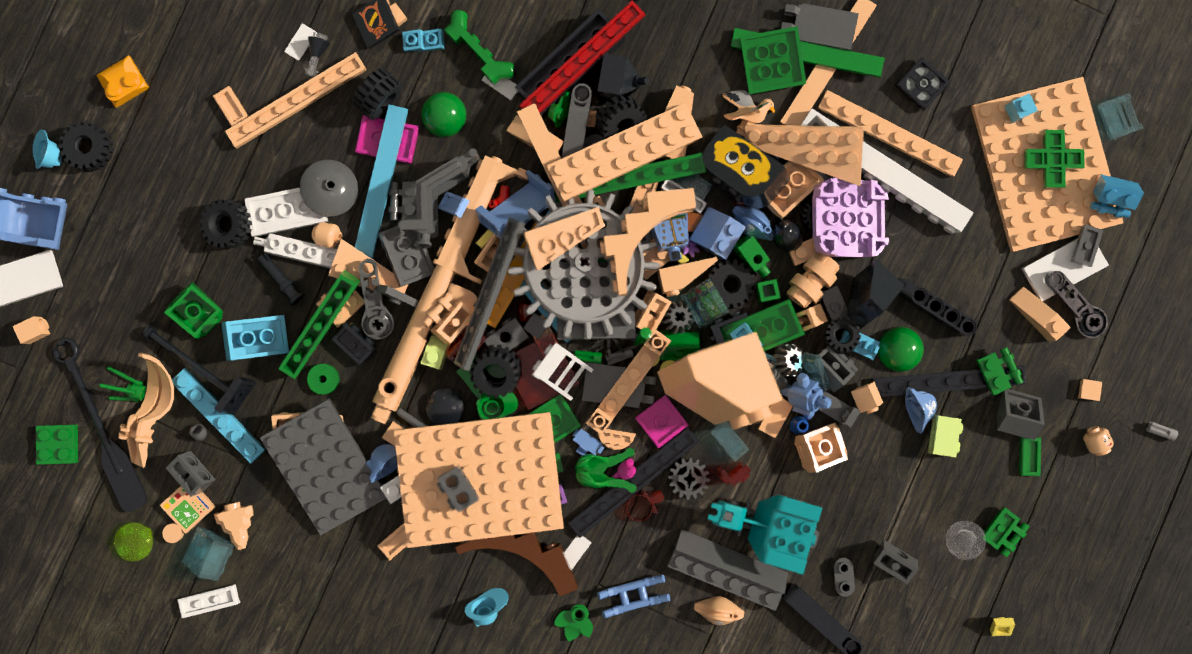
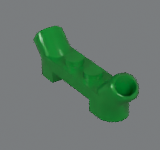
M454 10L451 13L450 24L443 29L449 38L457 46L463 41L485 64L481 71L493 85L500 79H512L514 77V64L512 62L494 61L491 58L493 54L486 47L483 49L479 45L480 40L475 34L472 33L470 35L467 32L468 15L466 12Z

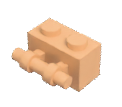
M449 293L437 301L436 307L426 314L427 317L423 321V324L427 327L434 322L435 325L430 331L446 344L453 342L468 324L473 313L461 301L454 302L451 305L449 302L453 296ZM443 309H446L447 311L440 318L438 315L441 313Z

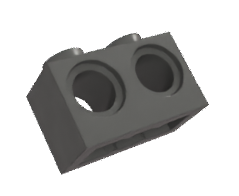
M191 451L178 455L166 467L190 497L204 492L216 480Z
M459 464L440 475L437 479L439 481L437 483L438 488L442 493L446 492L449 497L447 500L452 510L456 509L458 513L477 502L480 498ZM454 476L457 479V484L454 486L448 485L446 478ZM464 493L467 495L468 500L466 502H459L457 495Z

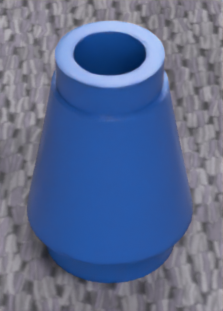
M795 416L790 421V429L794 434H803L809 428L808 421L803 416ZM803 422L804 427L800 429L799 424Z

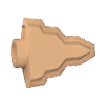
M240 502L224 505L225 511L214 514L216 523L222 526L223 532L230 535L231 542L237 550L245 549L248 541L247 529L251 526L250 518L254 515L253 505L241 507Z

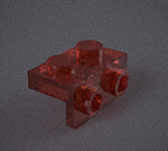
M743 462L739 463L729 474L721 467L717 469L720 472L718 474L720 479L725 484H732L733 486L739 482L743 483L750 476L748 473L751 471Z

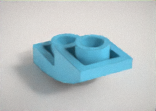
M419 29L402 32L403 49L405 52L445 49L444 32L442 29L428 31Z

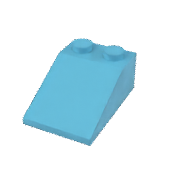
M284 315L222 322L226 361L289 353Z

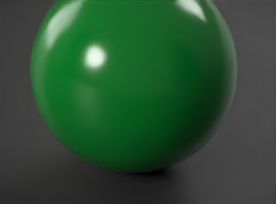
M435 93L428 97L422 106L421 119L423 125L435 136H453L463 128L466 122L467 113L465 105L459 97L452 93Z
M893 327L887 330L879 340V359L886 368L892 371H909L915 368L923 357V342L920 336L910 328Z

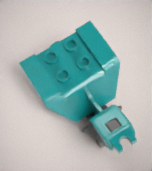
M776 495L759 501L756 510L749 508L750 499H747L745 507L740 506L739 501L729 499L728 502L719 500L717 503H711V507L717 509L716 515L708 514L707 517L713 524L738 531L737 536L741 535L743 528L750 529L748 541L760 562L804 574L809 550L814 548L818 541L819 532L816 530L817 522H819L822 507L782 495Z

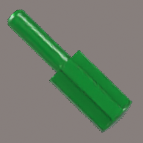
M647 327L642 328L637 333L638 336L633 344L637 346L640 343H645L652 335L651 330Z

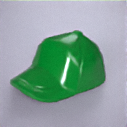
M512 392L510 394L507 393L505 397L499 395V398H494V395H491L489 398L484 393L476 402L478 414L483 420L505 417L514 412L518 407L517 398Z

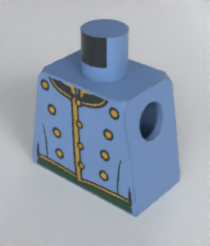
M687 213L666 219L651 229L658 251H668L670 261L682 259L680 249H684L688 245Z

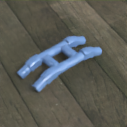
M665 576L646 577L597 592L599 600L619 594L622 605L602 611L603 617L608 618L630 610L670 601L668 593L648 598L645 586L665 582ZM638 588L641 600L629 603L626 591Z

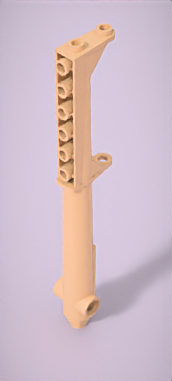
M485 156L483 160H479L476 167L478 173L476 177L472 176L468 187H470L468 194L463 195L464 198L469 200V203L461 218L453 217L452 221L455 223L452 229L449 228L445 234L444 239H446L444 247L440 246L437 252L438 260L434 259L433 261L436 267L373 398L376 407L372 413V419L386 424L391 412L397 411L428 343L426 339L434 323L432 322L427 327L423 324V321L427 317L426 314L436 307L437 301L446 295L454 275L457 274L478 284L482 282V280L469 274L464 261L480 224L475 209L480 205L485 209L487 208L497 183L515 176L528 181L526 170L522 168L516 170L502 163L503 160L492 156V158ZM390 383H393L395 386L393 393H389L387 390Z

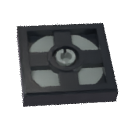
M921 57L896 87L919 108L925 111L950 81Z

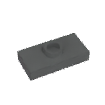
M380 284L376 289L377 292L390 297L389 301L397 305L401 303L411 307H417L419 301L390 286Z
M838 286L823 291L824 295L821 300L830 320L843 319V317L850 320L847 316L848 308Z

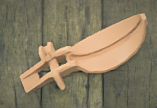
M139 353L138 356L144 358L148 369L147 390L140 409L136 414L129 416L127 425H120V431L122 432H119L118 438L127 440L131 462L145 468L148 443L153 442L152 438H150L154 432L151 426L171 409L174 400V386L171 376L158 359L145 353Z

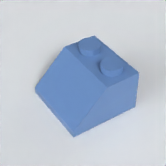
M708 207L689 240L718 259L726 260L746 226L732 217Z

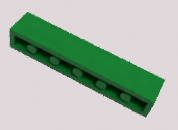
M346 270L340 274L278 368L279 370L296 379L360 283V279Z

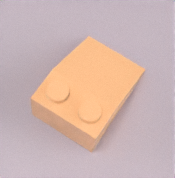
M717 257L659 269L657 274L662 295L666 294L667 297L678 295L679 291L717 262Z

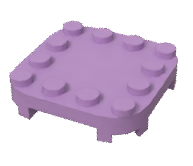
M832 178L815 185L812 198L813 241L816 252L828 255L829 257L854 258L877 256L882 252L889 241V238H885V200L889 199L887 192L885 193L882 187L877 184L878 181L861 180V186L841 179Z

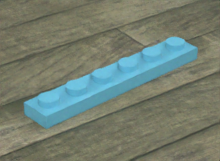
M184 368L172 379L173 385L250 463H253L266 450L232 414L219 413L214 409L219 402L218 399L187 368Z

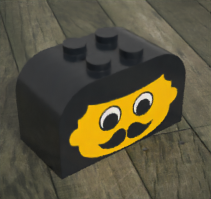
M725 124L704 150L703 162L712 180L716 183L715 186L723 193L725 191L731 194L730 197L735 202H742L748 207L758 209L768 206L790 181L785 166Z

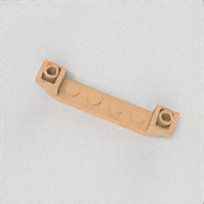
M655 329L586 424L602 435L671 340Z

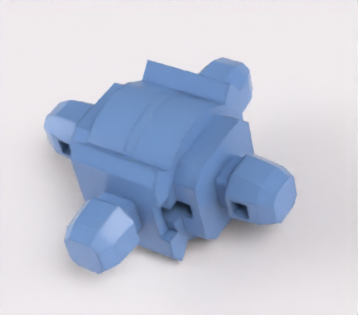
M800 373L797 381L792 386L788 385L784 390L781 388V394L788 397L789 403L793 406L792 411L803 414V417L809 420L812 419L814 412L819 408L828 409L832 404L830 398L823 396V389H820L818 386L819 382L809 379L805 373Z

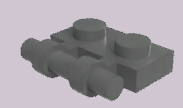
M416 181L403 182L402 190H398V182H391V189L389 190L390 207H388L390 220L398 221V213H402V220H417ZM399 196H402V207H398Z

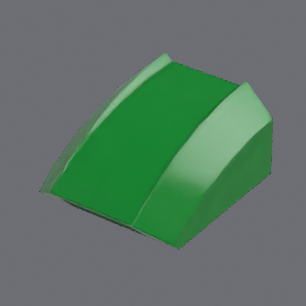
M191 282L169 303L164 313L197 339L206 336L222 320L223 310L199 287Z

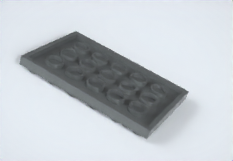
M330 398L260 437L320 535L386 499L380 488L382 487L379 480L373 483L370 482L369 477L372 471L366 465L367 459Z

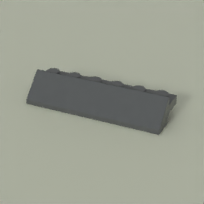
M680 530L674 545L675 548L667 565L668 567L776 611L782 594L785 593L788 572L686 530Z

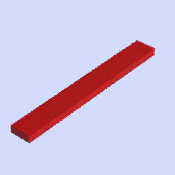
M632 0L531 93L519 107L524 109L535 103L539 113H541L644 18L645 13Z

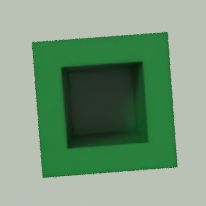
M776 279L755 284L758 303L780 298Z

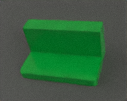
M661 331V334L670 339L671 342L660 355V360L679 361L699 352L698 332H684L682 334L677 332L672 334V331Z

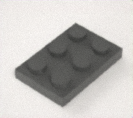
M399 226L378 233L399 287L432 275L435 268L427 248L414 246L417 238L416 230H402Z

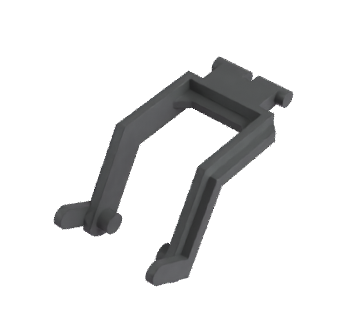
M470 149L469 152L459 158L455 157L416 181L417 220H401L398 224L400 229L417 230L421 234L431 233L430 239L439 236L438 196L470 178L471 166L480 160L475 149Z

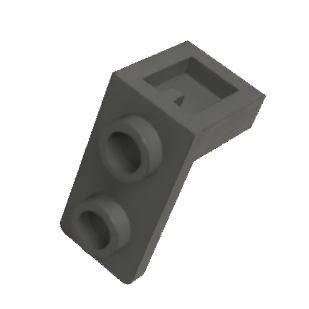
M823 391V396L830 398L832 404L828 409L819 408L818 410L842 425L851 428L861 411L855 407H850L826 391Z

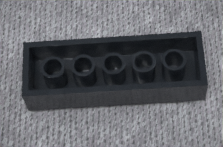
M598 8L515 87L516 93L525 100L602 29L610 19ZM625 35L606 53L613 54L625 42ZM603 56L540 113L542 119L548 115L549 109L554 103H559L563 94L567 91L572 92L576 85L581 84L602 64Z

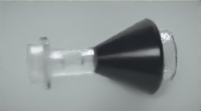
M313 32V35L308 37L311 58L308 68H304L306 75L315 77L319 74L316 71L319 57L330 46V42L327 41L328 36Z

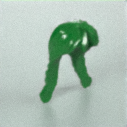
M628 448L622 454L610 457L594 454L583 455L575 465L578 482L585 487L602 488L607 486L620 489L625 488L630 493H634L637 488L635 484L623 479L608 477L604 474L608 467L615 466L628 457H633L635 454L634 449Z

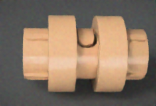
M819 254L816 259L810 257L803 265L806 272L803 275L796 273L790 280L789 284L792 287L788 290L787 295L800 307L805 308L810 303L817 304L824 295L821 291L822 287L830 288L837 280L835 274L839 270V265L828 255Z

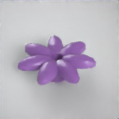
M688 236V245L683 249L682 254L686 255L689 253L691 257H694V252L699 253L700 249L695 247L697 245L689 240L690 236Z

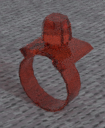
M643 490L642 494L633 495L626 503V511L627 505L633 497L644 496L651 503V512L644 519H635L629 514L628 516L635 521H644L651 516L652 511L657 513V508L654 504H659L663 501L665 497L662 492L656 491L649 497L648 493Z

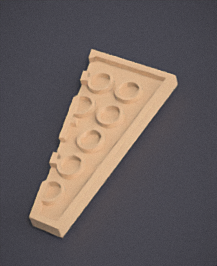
M745 125V139L763 152L861 186L864 127Z

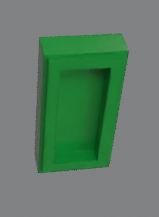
M1020 437L1019 475L1040 476L1041 438L1036 437L1035 440Z

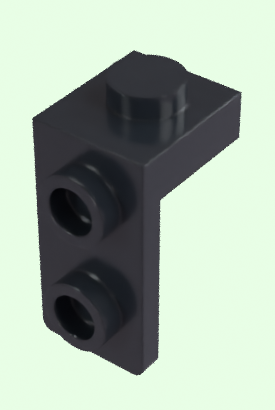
M741 311L731 314V319L724 321L721 318L713 321V326L709 327L711 332L709 338L712 345L718 346L725 343L719 327L747 317V313L741 314Z

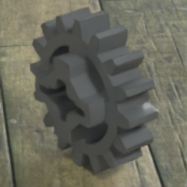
M689 457L688 462H686L684 458H681V464L675 462L676 468H670L673 475H668V478L673 481L669 483V486H675L673 492L679 491L680 498L685 494L687 500H689L690 495H693L696 499L697 493L703 495L702 489H708L705 482H709L710 479L705 475H708L709 471L703 470L706 466L705 464L699 466L700 460L698 459L692 462V458ZM686 466L685 471L679 474L678 471ZM694 467L699 469L701 475L694 473ZM690 470V474L692 477H694V480H690L688 487V483L684 479V477H688ZM677 481L684 484V490L678 486ZM700 483L698 488L692 490L695 484Z

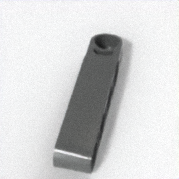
M584 83L576 85L572 91L561 159L582 150L584 147L592 96L591 88Z

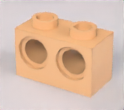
M647 291L642 300L647 307L645 310L637 309L635 312V326L640 329L647 327L653 333L669 308L671 301L653 291Z

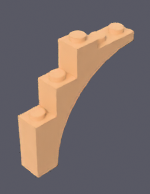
M694 188L646 193L645 199H642L643 211L646 212L625 214L624 220L621 221L622 232L626 234L604 236L603 242H600L601 254L605 255V259L613 258V261H610L611 273H615V280H612L613 292H617V297H623L627 294L629 262L641 239L664 220L678 214L693 212L696 208Z

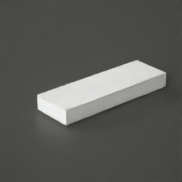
M236 584L178 599L182 618L240 603Z

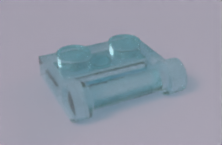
M1130 93L1097 105L1110 141L1143 129L1142 123L1139 124L1132 106ZM1120 103H1123V106L1125 108V111L1127 113L1128 119L1132 127L1128 126L1127 120L1125 118Z

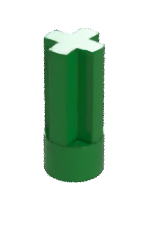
M575 351V356L581 361L601 364V352Z

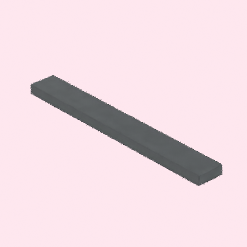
M510 217L508 218L454 364L463 370H470L525 223Z

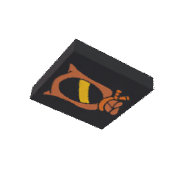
M373 0L352 13L367 48H373L400 31L387 0Z

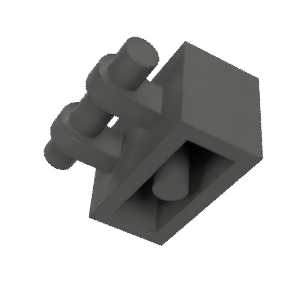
M826 346L807 364L833 392L843 387L858 370L851 358L848 359L840 352L838 354L835 353L829 346Z

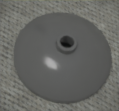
M321 160L310 165L303 173L300 181V194L305 205L314 213L326 217H335L344 214L354 205L358 196V183L355 175L346 165L335 160ZM327 183H333L334 188H329Z

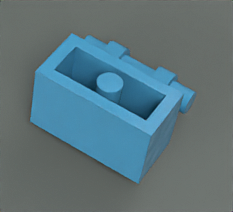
M1101 174L1093 190L1099 203L1091 202L1090 209L1096 210L1097 213L1113 214L1117 218H1129L1131 211L1124 208L1136 210L1144 192L1138 183Z

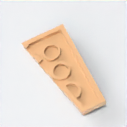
M599 207L523 233L536 271L605 226Z
M341 239L329 276L338 278L346 270L360 279V263L364 259L371 258ZM376 262L380 284L390 286L405 294L408 285L399 287L395 274ZM363 264L364 272L371 273L373 271L372 264ZM364 277V279H369V285L366 288L374 291L376 285L372 284V277Z

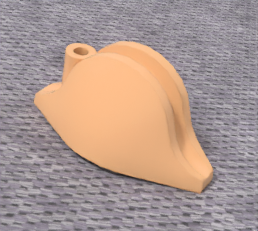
M715 596L694 603V610L715 625H726L744 617V611L722 596Z

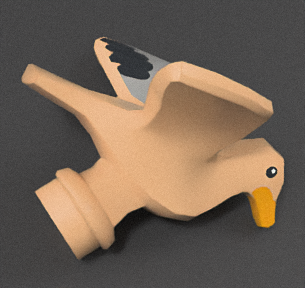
M746 90L731 91L723 94L726 100L736 105L739 109L736 112L725 114L724 117L728 120L742 119V123L737 126L736 133L744 137L746 124L761 123L768 110L772 113L775 112L774 103L771 99H764L758 106H755Z

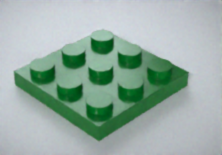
M798 26L740 37L749 95L806 84Z

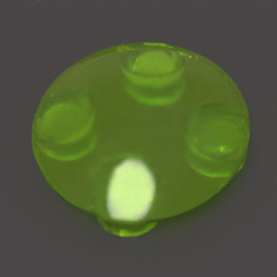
M128 523L122 526L114 539L117 553L128 561H139L147 557L153 547L152 530L140 523Z

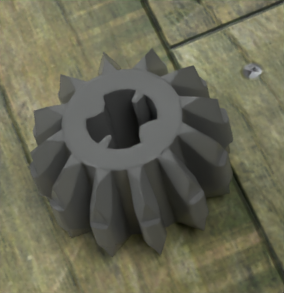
M675 302L670 304V307L663 316L665 320L661 322L662 324L667 323L665 330L668 331L672 328V334L677 332L682 334L685 329L689 330L691 328L689 323H693L694 320L689 318V316L693 315V312L687 311L689 309L688 305L683 307L682 302H678L677 305ZM677 314H678L679 317H680V318H678L679 321H676V320H675V318L677 317V316H675V315H677Z
M785 344L775 350L776 354L772 356L775 362L772 365L777 366L782 376L792 377L802 371L801 366L805 365L802 361L805 357L801 355L802 349L797 348L793 344Z

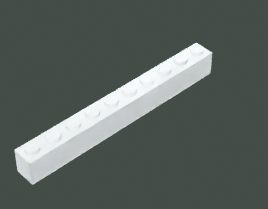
M814 109L809 111L800 125L806 126L817 115L828 126H839ZM863 142L861 173L867 181H878L877 184L882 187L883 191L896 195L895 198L902 203L907 202L917 213H924L931 222L944 226L943 229L948 233L957 234L962 232L974 212Z

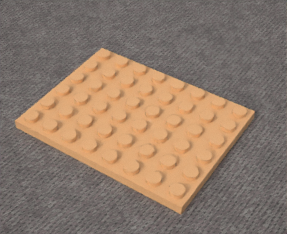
M1083 77L971 106L1010 252L1079 235L1084 224L1103 229L1123 223L1122 217L1117 218L1113 214L1097 213L1096 210L1090 209L1091 202L1099 203L1093 190L1100 175L1110 176ZM1030 93L1038 111L1012 123L1004 106ZM1044 130H1065V149H1084L1085 168L1065 169V188H1044L1043 169H1024V150L1043 149Z
M550 412L394 430L407 548L564 529ZM458 464L480 497L477 502L459 513L456 509L452 510L447 501L449 499L446 492L442 493L437 486L439 482L437 480L438 477ZM449 476L446 478V482L448 485L454 486L457 484V479L454 476ZM459 493L457 500L459 502H466L468 497L464 493Z

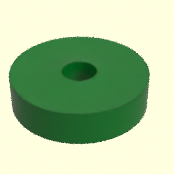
M329 364L314 366L309 371L307 377L310 389L317 394L333 392L338 387L340 380L338 371ZM323 375L326 377V382L324 383L321 382Z

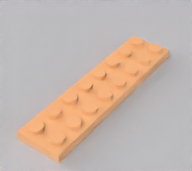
M683 103L549 164L546 168L562 201L565 202L696 142L702 138V135L686 103Z

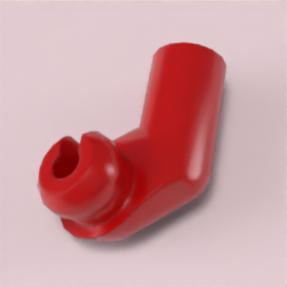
M500 186V196L490 200V209L493 210L509 198V186Z

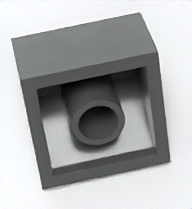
M1010 389L1003 391L996 415L997 430L1035 440L1045 425L1042 399Z

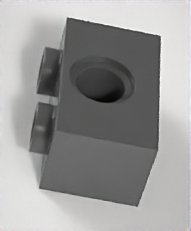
M509 318L501 324L503 326L498 331L493 329L486 334L487 339L484 342L488 347L489 345H494V348L497 345H502L501 348L503 349L508 347L510 352L527 340L529 336L516 318L513 320ZM504 332H509L511 335V339L507 343L501 341V335Z
M886 540L882 542L874 554L873 564L907 585L918 571L917 559Z

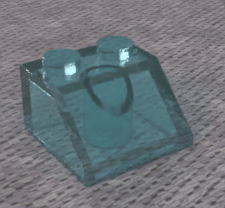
M197 527L182 563L197 577L218 581L224 572L226 562L232 554L234 545L220 535L202 527Z

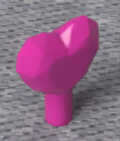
M633 459L623 460L617 472L611 477L623 480L632 478L636 473Z

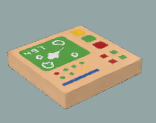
M182 486L160 505L185 534L216 507L203 492L190 497Z

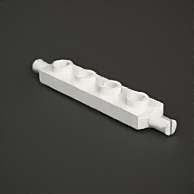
M269 233L266 239L255 237L253 241L254 245L264 246V252L267 254L330 269L338 250L320 247L313 243Z

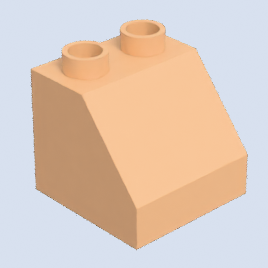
M756 332L689 355L657 372L665 394L714 425L729 420L733 430L771 417L769 405L782 401Z

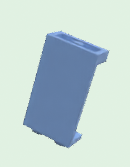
M529 170L526 171L529 183L489 212L482 205L477 207L475 211L480 223L501 239L509 217L526 224L532 220L527 214L530 208L534 209L538 214L548 208L545 203L546 196L550 195L554 202H556L553 186L550 183H545L538 174L535 175Z

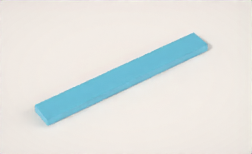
M390 104L388 105L355 244L357 250L370 258L374 257L378 233L408 114V109Z

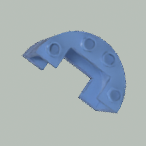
M0 188V240L59 250L68 205L65 203L66 200L55 197L53 199L41 197V200L34 199V195L22 193L21 196L7 193V189Z

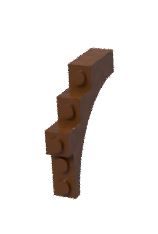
M535 532L519 534V536L508 535L459 541V544L455 547L458 554L487 548L518 554L534 563L546 574L559 596L578 589V584L561 543L556 545L553 542L546 545L545 550H542Z

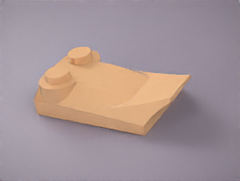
M791 161L783 165L786 167L790 181L772 203L767 206L771 212L783 219L814 191L815 185L825 180L816 170Z

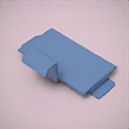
M581 428L580 430L576 429L573 436L575 438L573 441L580 445L576 450L577 453L582 456L587 451L594 455L597 452L601 454L604 449L602 442Z

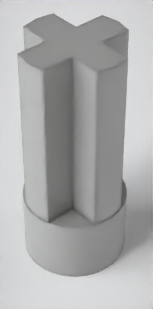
M1149 422L1146 431L1171 441H1175L1178 436L1177 430L1154 422Z

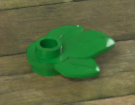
M571 91L563 94L559 103H554L549 109L548 117L551 118L557 128H560L564 120L568 118Z
M576 604L570 610L560 612L555 619L554 625L564 627L565 636L568 641L576 639L580 634L590 637L593 631V624L588 618V609L582 604ZM576 611H582L583 615L581 617L576 616Z

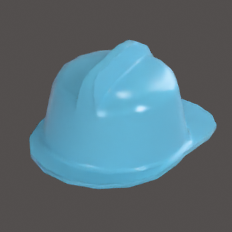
M39 130L33 143L36 169H39L40 166L52 168L54 165L60 166L61 154L59 146L48 139L45 130Z
M502 588L490 589L468 603L465 607V614L470 619H473L476 626L489 625L497 618L498 611L507 604L508 593Z

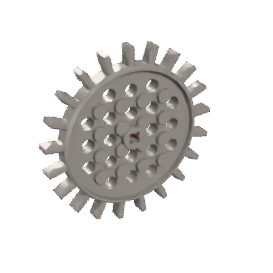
M591 189L586 193V203H574V198L567 201V205L560 208L556 207L554 200L548 195L545 197V203L550 213L544 218L534 209L530 208L527 214L537 223L534 229L599 207L605 224V229H599L583 240L587 243L586 249H580L576 244L549 262L550 268L548 270L539 269L536 271L527 243L525 248L516 247L513 255L523 256V267H512L508 269L507 273L512 276L524 274L527 285L518 287L513 294L514 296H521L526 292L531 293L535 302L527 308L525 312L527 315L534 313L540 306L549 313L542 326L545 330L556 317L565 321L563 329L564 338L570 335L572 323L584 325L585 340L591 339V324L599 322L603 324L607 336L613 334V329L609 319L613 316L618 315L627 326L632 323L630 316L624 311L628 304L632 303L641 310L646 309L647 305L644 301L638 299L635 295L640 287L648 291H654L657 287L652 282L642 280L644 270L653 271L660 268L659 263L644 262L643 251L652 250L657 246V243L648 242L641 244L639 242L635 248L628 267L627 294L623 297H617V292H613L612 280H615V273H611L610 261H613V258L605 259V255L601 254L600 248L597 246V240H603L604 236L626 234L622 232L621 221L624 220L625 214H631L633 206L630 205L625 208L621 215L610 210L614 202V194L608 196L603 207L593 204L594 191ZM523 228L521 236L524 237L523 233L528 232V230ZM599 259L607 261L608 265L606 268H601L598 265ZM566 260L569 263V268H560L559 261ZM585 260L587 264L582 267L580 264ZM606 278L609 282L608 287H602L599 284V279ZM562 279L568 280L570 288H562L560 281ZM580 279H587L590 283L589 287H581ZM548 280L551 288L548 290L543 289L540 282ZM602 297H607L610 300L608 307L601 305L600 299ZM565 298L569 299L571 301V307L564 308L561 304V300ZM588 298L591 302L590 307H583L581 299Z

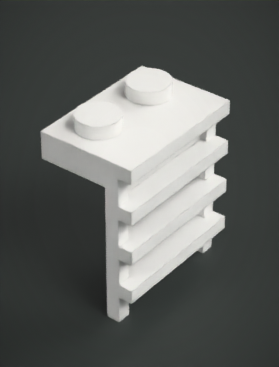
M555 343L554 346L550 344L544 352L546 355L544 360H538L532 368L535 371L533 375L571 401L573 397L567 394L584 369L591 373L594 369L558 343ZM567 355L572 360L554 384L548 379ZM575 362L579 363L581 368L563 391L558 385Z

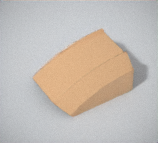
M836 423L795 437L794 444L800 456L802 467L808 473L821 471L848 459L847 450Z

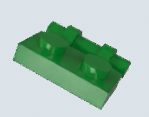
M1007 347L1000 349L1002 354L1000 358L993 352L976 360L991 395H996L1011 388L1008 381L1010 379H1014L1016 385L1023 383L1020 376L1022 373L1020 369H1017L1013 361L1014 356ZM1003 363L1007 364V367L1010 371L1007 374H1005L1001 366V364Z
M1002 507L980 538L997 550L1003 545L1004 548L1000 553L1007 557L1010 552H1014L1019 540L1026 536L1027 533L1025 532L1030 526L1024 522L1020 527L1016 526L1020 518L1007 508ZM1013 531L1014 535L1007 541L1006 538Z

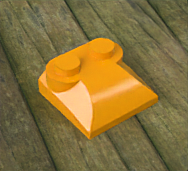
M129 55L97 74L105 90L106 97L111 100L115 107L121 106L149 89V86Z

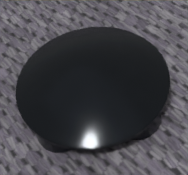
M438 389L428 397L426 402L427 416L436 425L456 423L464 412L463 400L453 389Z

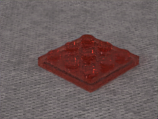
M554 333L515 352V358L519 357V364L522 367L516 387L528 410L561 394L541 379L536 378L533 375L535 371L532 369L538 360H544L546 357L544 352L550 344L554 346L555 343H558ZM566 356L548 379L554 384L569 364ZM572 368L558 385L563 391L575 376ZM578 379L576 380V382L573 384L572 387H574V386L580 384L579 381H578Z

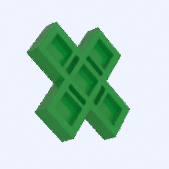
M1044 130L1043 149L1024 150V169H1043L1044 188H1065V169L1085 168L1084 149H1065V130Z

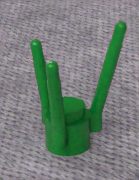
M110 366L107 367V370L133 383L132 385L129 384L127 389L99 384L101 388L124 392L127 395L110 396L109 400L134 402L143 400L146 386L142 385V381L135 380Z

